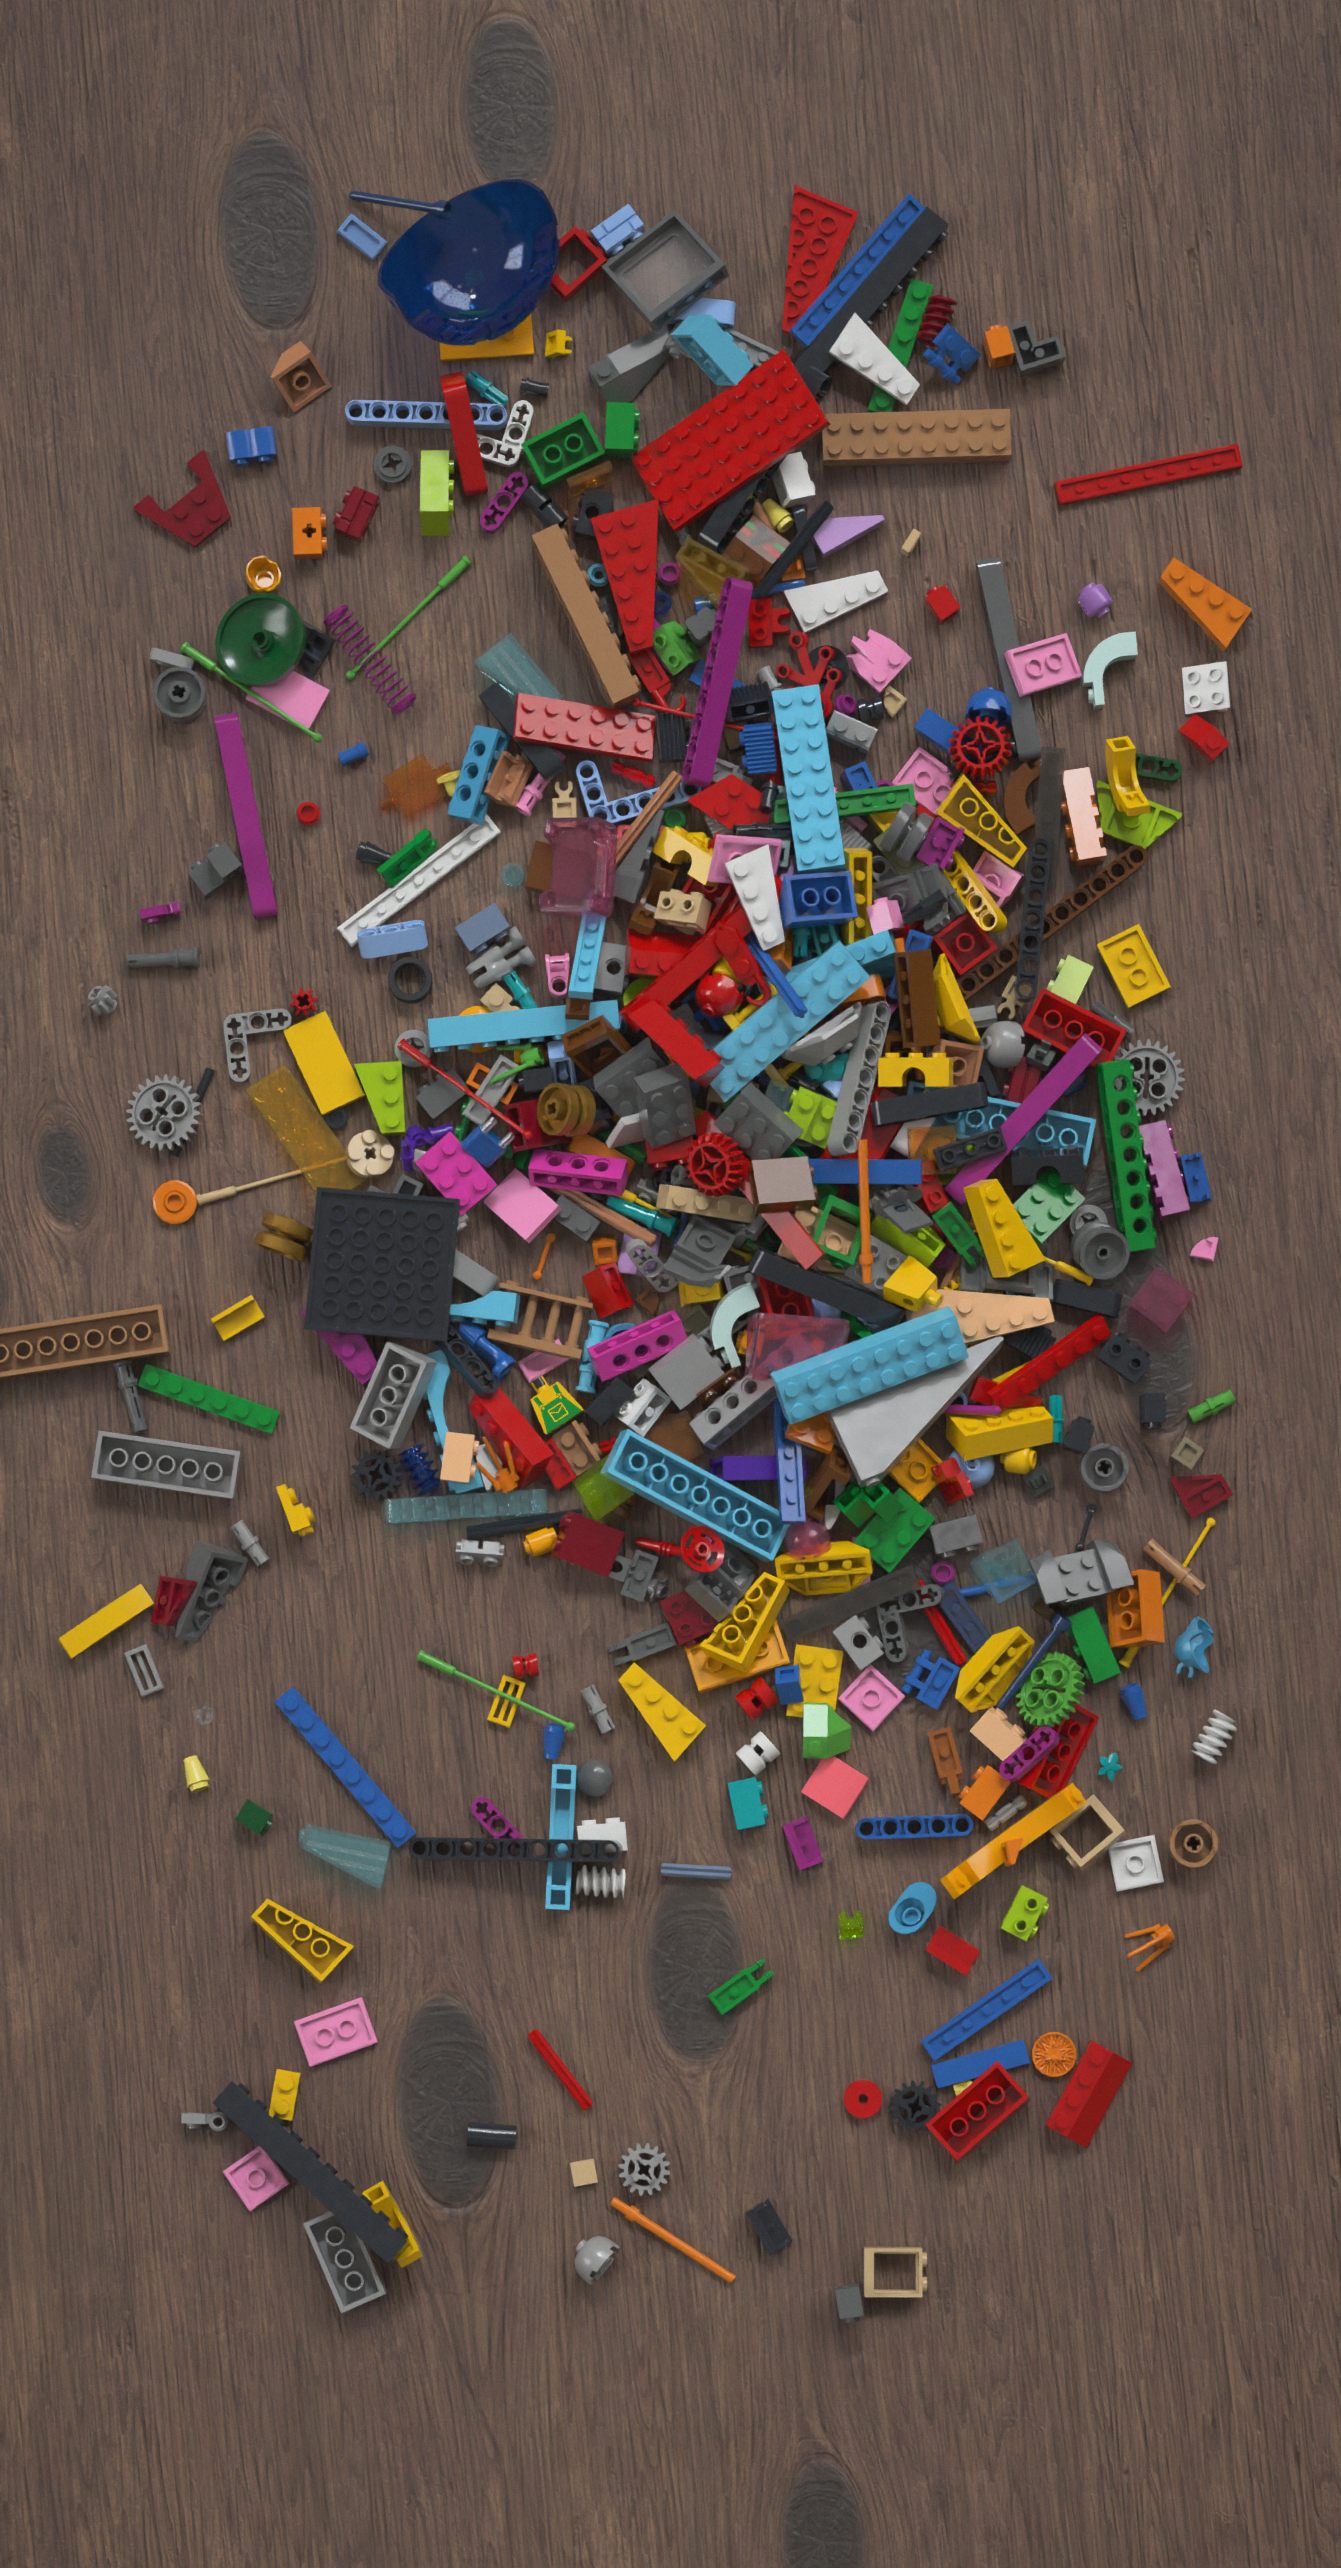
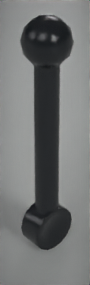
M1090 1504L1087 1507L1088 1515L1079 1543L1075 1545L1078 1552L1083 1551L1085 1548L1084 1540L1093 1513L1097 1510L1095 1504Z

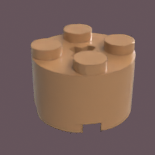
M1188 1819L1179 1822L1171 1829L1167 1845L1171 1857L1177 1863L1185 1867L1196 1868L1204 1866L1211 1861L1218 1848V1839L1215 1831L1207 1823L1197 1819ZM1192 1836L1194 1840H1198V1845L1194 1847L1195 1850L1187 1846V1842L1190 1841Z

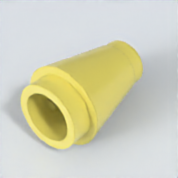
M771 498L762 504L771 525L776 531L784 533L793 525L792 514Z
M191 1756L185 1758L183 1761L187 1788H190L191 1793L209 1788L208 1782L210 1779L198 1757Z

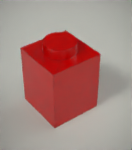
M945 584L940 588L937 585L926 593L927 597L924 603L940 625L960 612L961 606Z

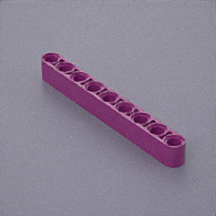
M727 577L722 586L682 772V781L685 784L708 788L712 781L753 590L752 583L745 580Z
M238 713L216 716L214 720L254 919L278 916Z
M1085 1033L1000 1126L1008 1150L967 1163L944 1190L963 1205L967 1201L963 1188L980 1180H986L1103 1049Z

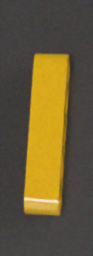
M955 848L951 855L954 857L948 869L944 868L942 871L945 872L944 874L953 888H957L956 893L977 924L983 930L989 932H1003L1007 926L1006 916L961 853ZM956 863V870L952 872V866ZM969 880V888L965 890V883ZM982 899V905L978 908V901ZM995 917V923L991 926L990 921Z

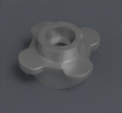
M656 1578L649 1583L647 1594L650 1596L651 1602L654 1603L656 1600L662 1601L666 1598L669 1592V1580L667 1578L663 1581Z

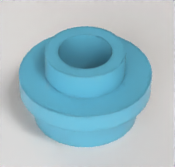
M594 564L588 569L587 575L591 585L603 587L608 584L609 580L604 564ZM597 572H601L603 578L598 580L594 575Z

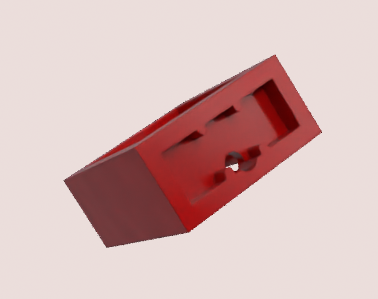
M576 226L534 262V269L565 302L602 271V266L607 262L605 251L600 246L595 247L590 242V235L584 229L579 230ZM576 238L597 261L568 286L547 262Z

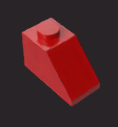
M1196 714L1178 730L1210 764L1230 744L1213 725Z

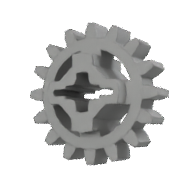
M637 2143V2150L634 2151L632 2148H628L629 2156L622 2154L621 2158L625 2160V2164L621 2163L618 2167L624 2169V2172H621L619 2177L626 2178L623 2185L627 2186L630 2184V2192L639 2189V2195L642 2196L644 2190H647L649 2195H652V2188L655 2187L660 2191L659 2183H667L664 2175H669L670 2171L666 2170L665 2166H668L670 2162L663 2161L666 2153L658 2154V2146H655L652 2150L649 2143H646L645 2148H641V2145ZM649 2153L653 2155V2157L650 2159L641 2158L639 2154ZM632 2159L633 2163L635 2164V2169L629 2175L628 2165L630 2160ZM637 2160L643 2163V2165L649 2164L651 2166L649 2168V2175L652 2178L645 2173H638L640 2166ZM660 2163L661 2171L657 2179L653 2174L654 2167ZM639 2179L647 2180L649 2185H639L635 2181Z

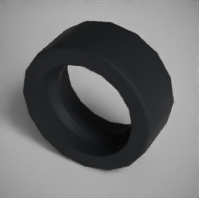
M404 957L396 961L390 968L388 986L392 994L399 1001L417 1003L425 999L430 993L433 986V977L428 965L422 960L415 957ZM405 967H415L423 973V987L414 994L404 993L397 986V975Z

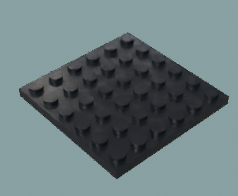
M317 1187L304 1329L448 1342L460 1199Z

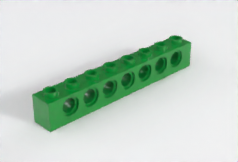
M1129 1059L1095 1063L1118 1232L1129 1243L1130 1252L1155 1248L1157 1234L1155 1228L1152 1227L1151 1220L1154 1217L1152 1205L1149 1204L1148 1195H1150V1184L1146 1181L1147 1162L1142 1155L1144 1139L1142 1134L1139 1133L1138 1126L1141 1123L1139 1111L1136 1110L1135 1104L1138 1096L1132 1082L1134 1068ZM1117 1078L1122 1082L1119 1091L1114 1088V1082ZM1120 1102H1123L1125 1111L1120 1115L1117 1111V1106ZM1124 1125L1128 1128V1135L1125 1138L1120 1134V1130ZM1127 1149L1131 1151V1159L1129 1161L1124 1159V1152ZM1132 1172L1135 1180L1133 1184L1129 1185L1127 1176ZM1133 1196H1136L1138 1204L1133 1209L1130 1205V1200ZM1137 1219L1141 1222V1228L1138 1232L1133 1228V1224Z

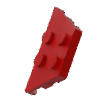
M733 774L697 793L687 801V803L731 831L734 824L744 825L752 824L753 822L769 824L770 814L762 813L759 810L762 793Z

